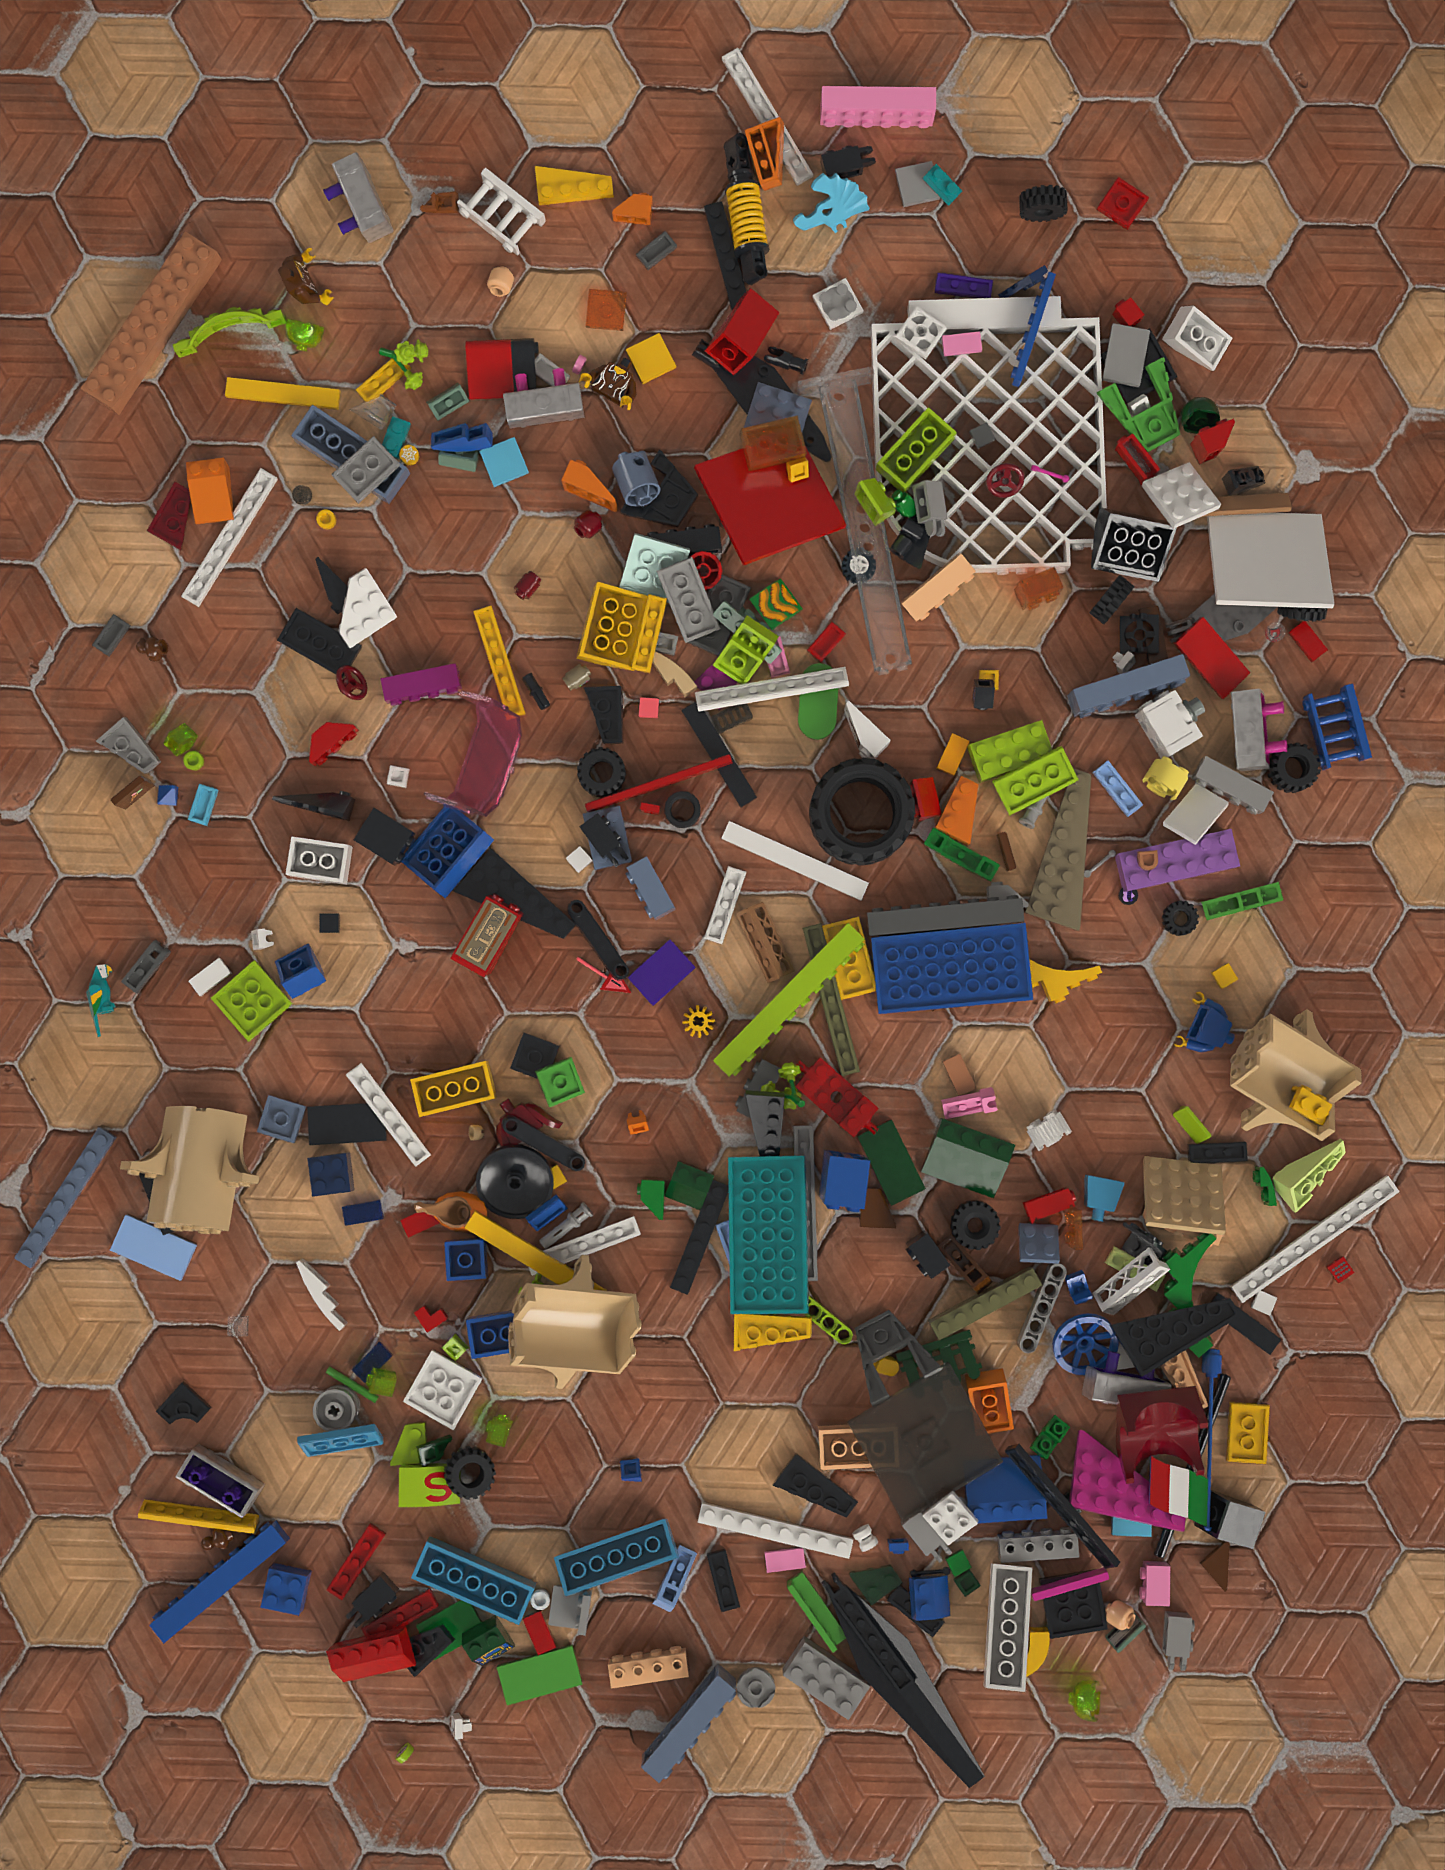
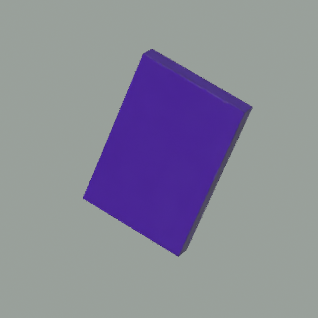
M669 940L627 978L654 1006L696 967Z

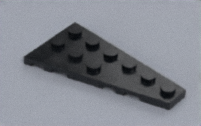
M492 849L483 856L453 890V892L481 904L486 896L499 895L504 899L503 902L508 905L512 903L520 907L519 911L523 912L521 921L562 939H565L576 926L572 920Z
M1231 1298L1109 1326L1139 1375L1143 1377L1235 1320L1241 1314Z

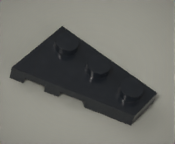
M443 1624L409 1637L416 1666L408 1667L407 1669L416 1677L455 1640Z

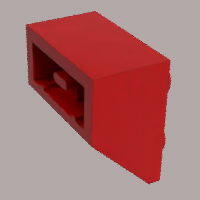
M1234 418L1228 421L1223 419L1212 428L1206 426L1200 429L1199 433L1194 436V440L1190 445L1199 465L1216 458L1225 448L1235 424Z
M933 777L913 779L909 786L915 801L914 818L917 817V821L940 817L942 813Z

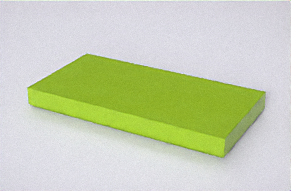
M1059 746L992 782L1010 816L1078 781V778L1063 747Z

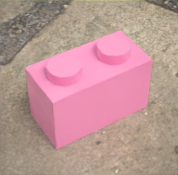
M1143 1561V1567H1140V1578L1143 1579V1587L1139 1589L1140 1599H1142L1146 1606H1170V1565L1167 1562Z

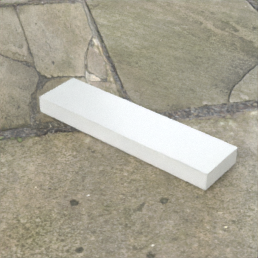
M728 866L704 939L719 944L723 943L746 875L745 871Z

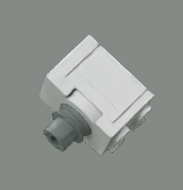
M1168 690L1154 699V703L1152 700L1146 702L1138 708L1139 712L1135 715L1160 758L1163 756L1169 757L1203 737L1195 722L1198 720L1197 716L1205 712L1204 705L1197 697L1189 702L1183 700L1182 703L1176 690L1171 693Z

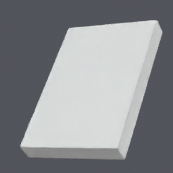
M1195 784L1165 819L1163 826L1196 845L1228 807L1229 802L1204 787Z

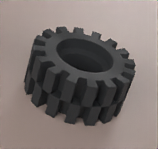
M1187 901L1173 902L1164 909L1162 924L1165 925V930L1170 931L1172 935L1183 936L1189 934L1196 929V925L1199 923L1197 921L1199 914L1197 915L1196 913L1198 910L1194 909V905L1189 904ZM1177 911H1183L1187 915V922L1183 926L1177 925L1173 920V916Z

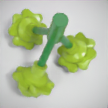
M417 339L415 346L409 344L408 341H404L403 343H398L396 345L397 349L394 351L380 348V355L394 359L404 371V375L407 378L405 389L411 388L416 390L421 387L423 373H412L404 365L413 363V357L419 358L422 363L423 358L428 357L426 343H422Z
M793 1062L785 1063L782 1069L778 1070L779 1077L787 1079L791 1089L785 1087L784 1091H778L775 1088V1083L769 1081L761 1087V1091L785 1093L784 1109L791 1108L794 1110L796 1105L800 1108L805 1105V1101L800 1098L801 1093L797 1092L794 1085L795 1077L801 1073L800 1066L795 1065Z

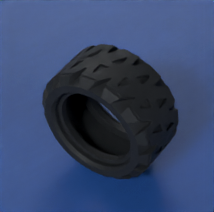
M864 757L862 759L852 758L840 762L839 765L828 770L816 785L809 807L810 827L813 836L819 842V846L827 854L835 857L836 860L846 864H858L859 866L883 861L900 848L911 832L915 816V801L906 779L902 778L899 772L889 764L882 763L877 759ZM866 782L880 788L890 800L893 811L891 826L884 836L875 841L865 843L851 841L841 835L832 823L830 816L831 800L839 789L850 783Z

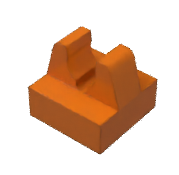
M639 1110L638 1117H633L632 1113H628V1119L626 1120L630 1135L649 1131L648 1122L642 1110Z

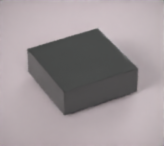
M987 422L969 432L977 449L995 441V437Z

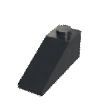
M317 557L315 560L328 600L332 603L330 607L337 614H340L343 610L348 586Z

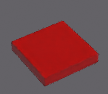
M1118 177L1096 210L1128 230L1147 203L1149 197Z

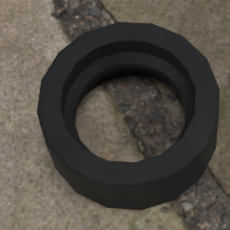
M679 791L668 797L664 811L667 820L673 826L687 828L697 822L700 817L701 807L695 795L686 791ZM687 799L693 804L694 813L691 818L679 821L672 815L671 808L676 800Z

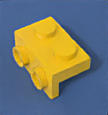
M1292 1086L1291 1090L1295 1092L1289 1108L1314 1123L1323 1126L1332 1108V1104L1326 1101V1097L1320 1094H1313L1311 1092L1312 1089L1307 1086Z

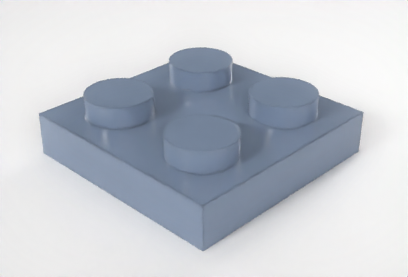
M268 1095L257 1132L295 1143L306 1106Z
M1019 1223L1020 1262L1059 1264L1058 1225Z

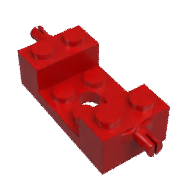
M821 1057L809 1068L799 1060L800 1070L804 1074L795 1087L853 1138L865 1127L873 1135L876 1133L873 1129L879 1130L870 1122L872 1116L879 1109L874 1103L861 1094ZM835 1091L840 1092L842 1096L841 1100L837 1103L831 1100V1094Z

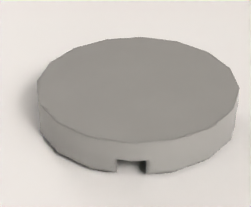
M748 1668L738 1678L737 1694L741 1702L746 1706L762 1708L773 1699L775 1682L771 1674L764 1668Z

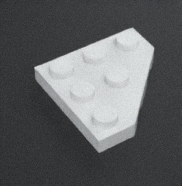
M367 568L362 569L349 578L338 632L347 646L351 648L397 618Z

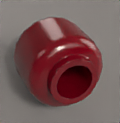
M585 510L574 520V530L581 538L590 539L602 529V518L597 512Z

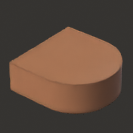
M1157 850L1137 852V862L1141 869L1149 871L1157 866Z

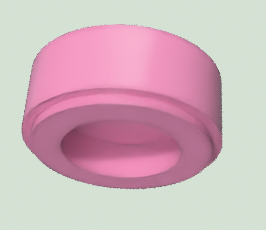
M581 354L579 355L572 369L573 373L577 375L581 373L587 360L586 357Z

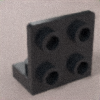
M1125 1222L1123 1223V1226L1132 1233L1121 1248L1122 1250L1136 1258L1150 1247L1155 1252L1159 1261L1162 1260V1257L1167 1252L1162 1247L1164 1243L1134 1223L1130 1225ZM1150 1255L1144 1261V1264L1147 1266L1153 1262Z

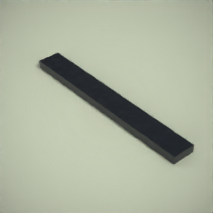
M1020 1444L1008 1446L1005 1453L1105 1569L1118 1567L1120 1564L1119 1559Z

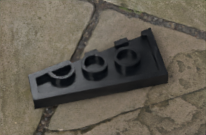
M795 1453L772 1484L777 1488L802 1497L811 1503L818 1504L846 1518L858 1503L857 1499L797 1453Z

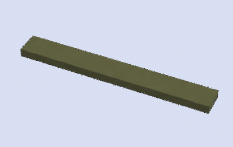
M821 923L802 928L811 960L827 945ZM835 976L831 980L826 978L822 982L824 987L819 991L840 1074L841 1076L860 1072L836 978Z

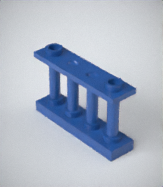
M1353 683L1340 688L1339 694L1319 699H1313L1312 693L1303 697V709L1308 714L1319 756L1317 762H1321L1320 767L1322 771L1331 768L1330 762L1354 756L1358 758L1359 762L1372 758ZM1339 701L1344 702V712L1318 718L1316 707ZM1345 719L1349 722L1350 728L1348 731L1323 736L1321 725ZM1347 738L1353 739L1354 749L1328 755L1325 744Z

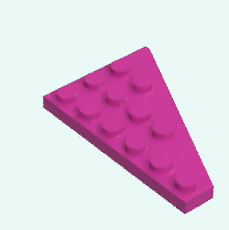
M1078 1431L1069 1502L1075 1509L1180 1532L1185 1530L1186 1517L1163 1512L1149 1504V1481L1134 1470V1483L1126 1484L1119 1458L1085 1431Z

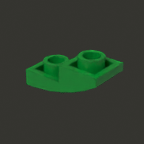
M1255 1166L1253 1181L1256 1182V1186L1263 1187L1264 1189L1261 1190V1200L1264 1201V1205L1277 1206L1271 1178L1264 1167Z
M1054 1415L1029 1448L1044 1460L1048 1459L1057 1443L1062 1441L1070 1426Z

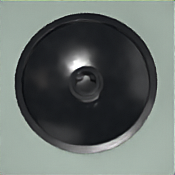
M506 1145L493 1150L481 1162L476 1176V1189L480 1200L484 1201L485 1206L491 1212L508 1219H523L550 1200L554 1187L553 1171L546 1158L538 1151L523 1145Z

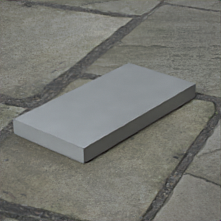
M692 557L656 571L685 643L721 629L717 618L713 616L714 610Z

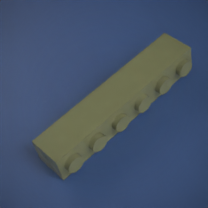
M1028 1266L983 1290L979 1295L976 1294L934 1316L928 1322L938 1340H941L1041 1287L1042 1284L1034 1269Z

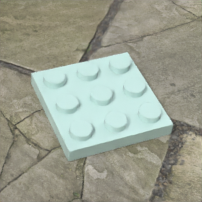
M634 533L619 588L647 596L650 594L667 598L656 571L687 559L690 548Z

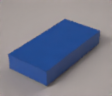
M556 1194L525 1218L538 1231L568 1208Z

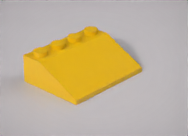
M597 582L593 588L576 659L634 671L631 669L648 596Z

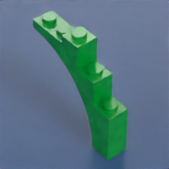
M1200 1232L1194 1243L1190 1242L1184 1246L1183 1252L1176 1247L1173 1250L1169 1249L1162 1257V1262L1167 1263L1170 1268L1168 1272L1175 1278V1280L1170 1279L1164 1285V1295L1177 1308H1173L1170 1311L1194 1306L1192 1301L1193 1276L1203 1254L1217 1239L1216 1234ZM1209 1335L1189 1349L1199 1358L1213 1346V1339Z

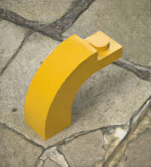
M1029 1627L1026 1677L1039 1669L1047 1656L1050 1641L1047 1627Z

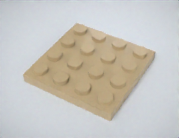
M1149 1156L1144 1157L1146 1226L1218 1235L1225 1234L1226 1224L1221 1165L1191 1163L1190 1161Z

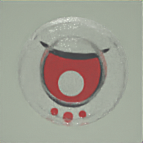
M1278 622L1271 623L1265 629V636L1270 642L1280 641L1286 633L1284 626Z

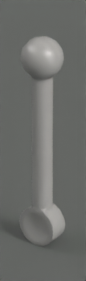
M1110 850L1109 854L1090 870L1084 871V877H1090L1094 870L1109 858L1115 857L1116 851Z

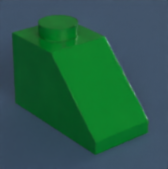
M642 1179L641 1183L637 1184V1195H641L640 1200L659 1220H663L665 1180Z

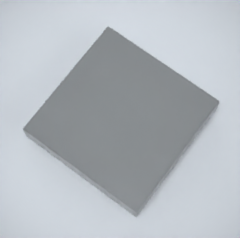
M932 161L895 169L903 207L940 199V196L922 179L933 167Z

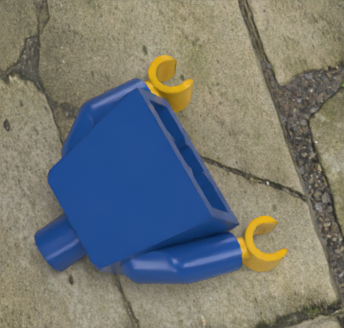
M1196 992L1195 994L1201 997V1001L1192 998V1002L1196 1005L1201 1003L1204 1005H1200L1186 1036L1189 1040L1186 1041L1182 1036H1176L1182 1039V1044L1174 1045L1176 1047L1186 1046L1187 1049L1197 1052L1212 1051L1215 1047L1222 1048L1224 1043L1231 1044L1234 1041L1235 1035L1229 1032L1232 1022L1228 1020L1223 1006L1209 998L1205 999L1202 992Z

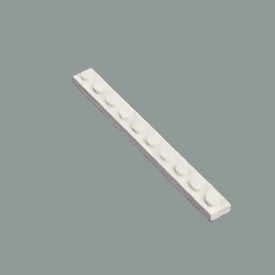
M1384 1176L1233 1283L1230 1288L1239 1301L1244 1303L1400 1191L1389 1176Z

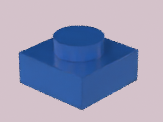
M907 1538L887 1539L889 1552L893 1551V1554H903L904 1551H909Z

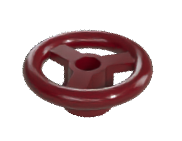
M1011 463L995 466L989 472L986 479V486L989 492L1000 498L1015 495L1024 484L1023 471ZM1011 470L1017 473L1019 478L1018 484L1012 481ZM996 474L997 481L992 482V478ZM999 486H1008L1012 490L1008 492H1000L997 491L995 488Z
M349 665L341 666L337 670L336 682L340 692L352 700L363 699L367 694L368 686L362 673ZM344 672L346 678L342 680V673ZM351 672L358 677L361 683L352 677ZM356 688L361 690V693L358 695L352 694L351 692H353V690H355Z

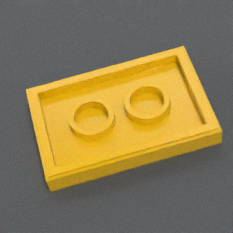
M1229 1402L1226 1461L1256 1464L1267 1463L1270 1405Z

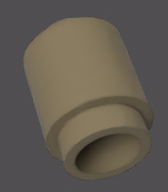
M578 664L565 673L566 676L562 679L570 691L574 688L576 690L590 680L589 675H591V672L586 665L581 666Z

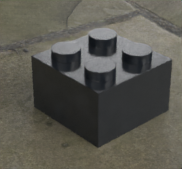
M925 1230L906 1242L908 1248L905 1250L913 1261L918 1260L919 1264L916 1266L924 1277L928 1275L932 1279L951 1266Z

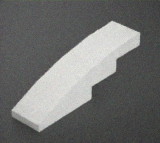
M304 1259L299 1260L296 1264L313 1300L329 1321L340 1331L348 1322L334 1310L339 1303L326 1292L330 1284Z

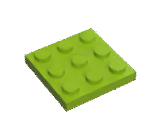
M256 960L251 962L211 997L212 1001L248 1042L293 1004Z

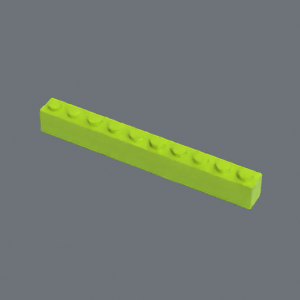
M847 923L713 1061L729 1077L732 1074L736 1076L743 1069L741 1065L745 1061L749 1063L757 1055L754 1051L759 1046L763 1049L770 1042L768 1037L772 1033L776 1035L783 1028L781 1024L786 1019L790 1021L797 1014L795 1010L799 1006L803 1008L811 1000L809 996L812 992L817 994L824 987L822 982L826 978L831 980L837 973L835 969L840 964L844 966L851 959L849 955L853 951L857 953L865 945L863 943L865 939Z

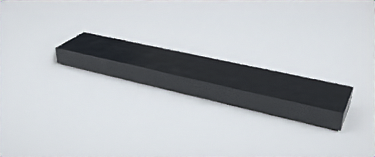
M697 702L682 709V713L711 760L728 754L731 756L733 763L717 770L739 806L742 808L755 800L757 796L705 711L698 712Z

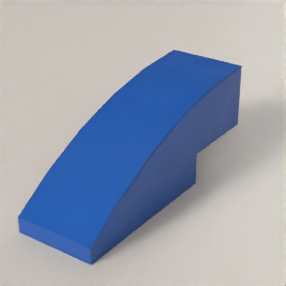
M464 423L434 432L431 435V448L440 451H475L490 448L493 444V433L487 423L471 428Z

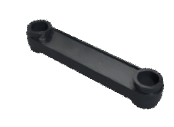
M580 900L571 901L567 907V912L610 975L617 981L624 980L629 974L628 966L584 903ZM573 905L579 906L580 909H581V912H579V913L573 912L571 906H573ZM622 968L624 975H617L615 969Z
M507 1115L503 1118L502 1127L506 1133L571 1170L580 1171L584 1168L585 1159L579 1152L514 1115ZM513 1120L516 1122L514 1127H506L508 1121ZM575 1158L581 1159L578 1165H572V1161Z

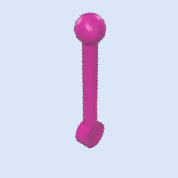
M1036 465L1031 466L1032 471L1062 479L1063 482L1069 481L1068 475L1062 476L1041 469Z

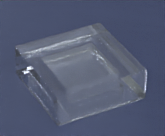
M228 1316L227 1336L247 1337L249 1316Z

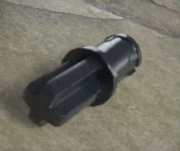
M532 673L525 675L522 681H524L530 691L529 695L533 696L540 710L548 708L550 703L542 691L543 688L538 685Z

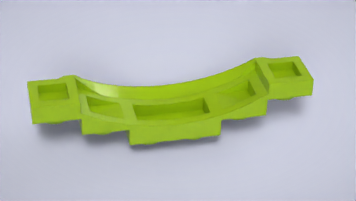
M231 307L226 312L210 314L209 317L204 318L205 322L201 326L188 331L190 339H181L172 345L175 353L181 358L196 353V347L203 340L223 328L243 323L266 324L270 329L286 324L287 321L281 309L270 310L264 315L261 308L245 311L240 307Z

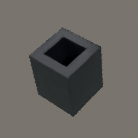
M974 679L972 697L974 708L979 710L993 709L995 693L993 679Z

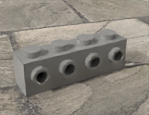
M1061 1527L1060 1530L1052 1531L1051 1528H1043L1041 1532H1033V1530H1022L1021 1533L1003 1531L1002 1534L997 1535L998 1556L1001 1563L1079 1558L1078 1537L1070 1527Z

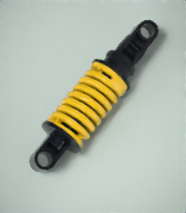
M737 133L724 143L726 166L728 169L727 177L730 182L725 188V194L727 195V203L729 205L734 256L741 259L744 281L749 285H753L767 276L765 254L769 252L770 248L767 242V235L765 234L766 228L764 226L765 221L763 219L764 214L760 198V183L753 180L754 172L751 167L752 162L748 141L743 133Z

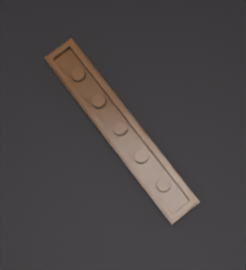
M1288 493L1216 497L1221 503L1220 508L1204 516L1290 512L1292 506Z

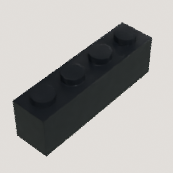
M714 524L704 525V528L699 529L687 527L683 531L670 529L666 533L649 532L645 535L690 548L688 557L700 551L711 552L712 554L722 553L719 526Z

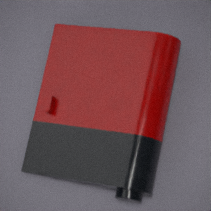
M534 338L466 341L469 400L504 398L503 393L517 392L515 375L517 374L527 375L528 390L537 389L535 354H539L538 342H535Z

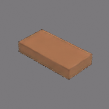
M961 1054L942 1061L958 1096L976 1089Z

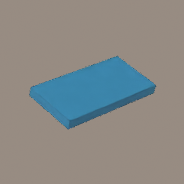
M371 1424L297 1437V1443L306 1456L311 1457L383 1445L384 1439L377 1426Z

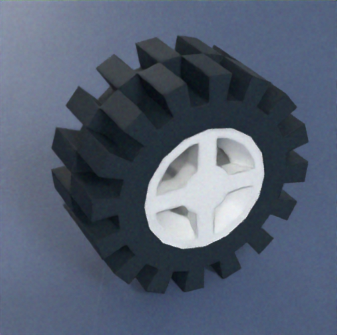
M857 548L853 549V551L850 550L844 556L841 566L842 574L846 577V580L851 581L853 584L866 583L870 580L876 570V560L873 558V554H869V551H864L863 548H860V550H857Z

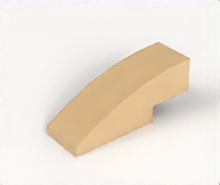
M655 652L653 665L667 686L674 682L684 698L697 690L696 684L681 667L662 654Z

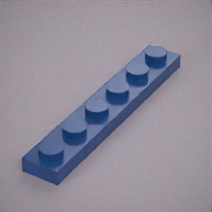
M1048 272L1047 277L1040 283L1039 289H1042L1040 296H1036L1033 305L1037 307L1035 314L1031 313L1028 324L1031 326L1029 331H1025L1022 339L1025 345L1023 349H1019L1016 358L1019 361L1018 367H1013L1010 378H1013V386L1019 387L1056 276L1055 273Z

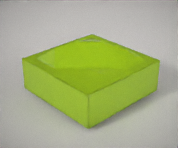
M456 1334L442 1347L454 1361L469 1348Z

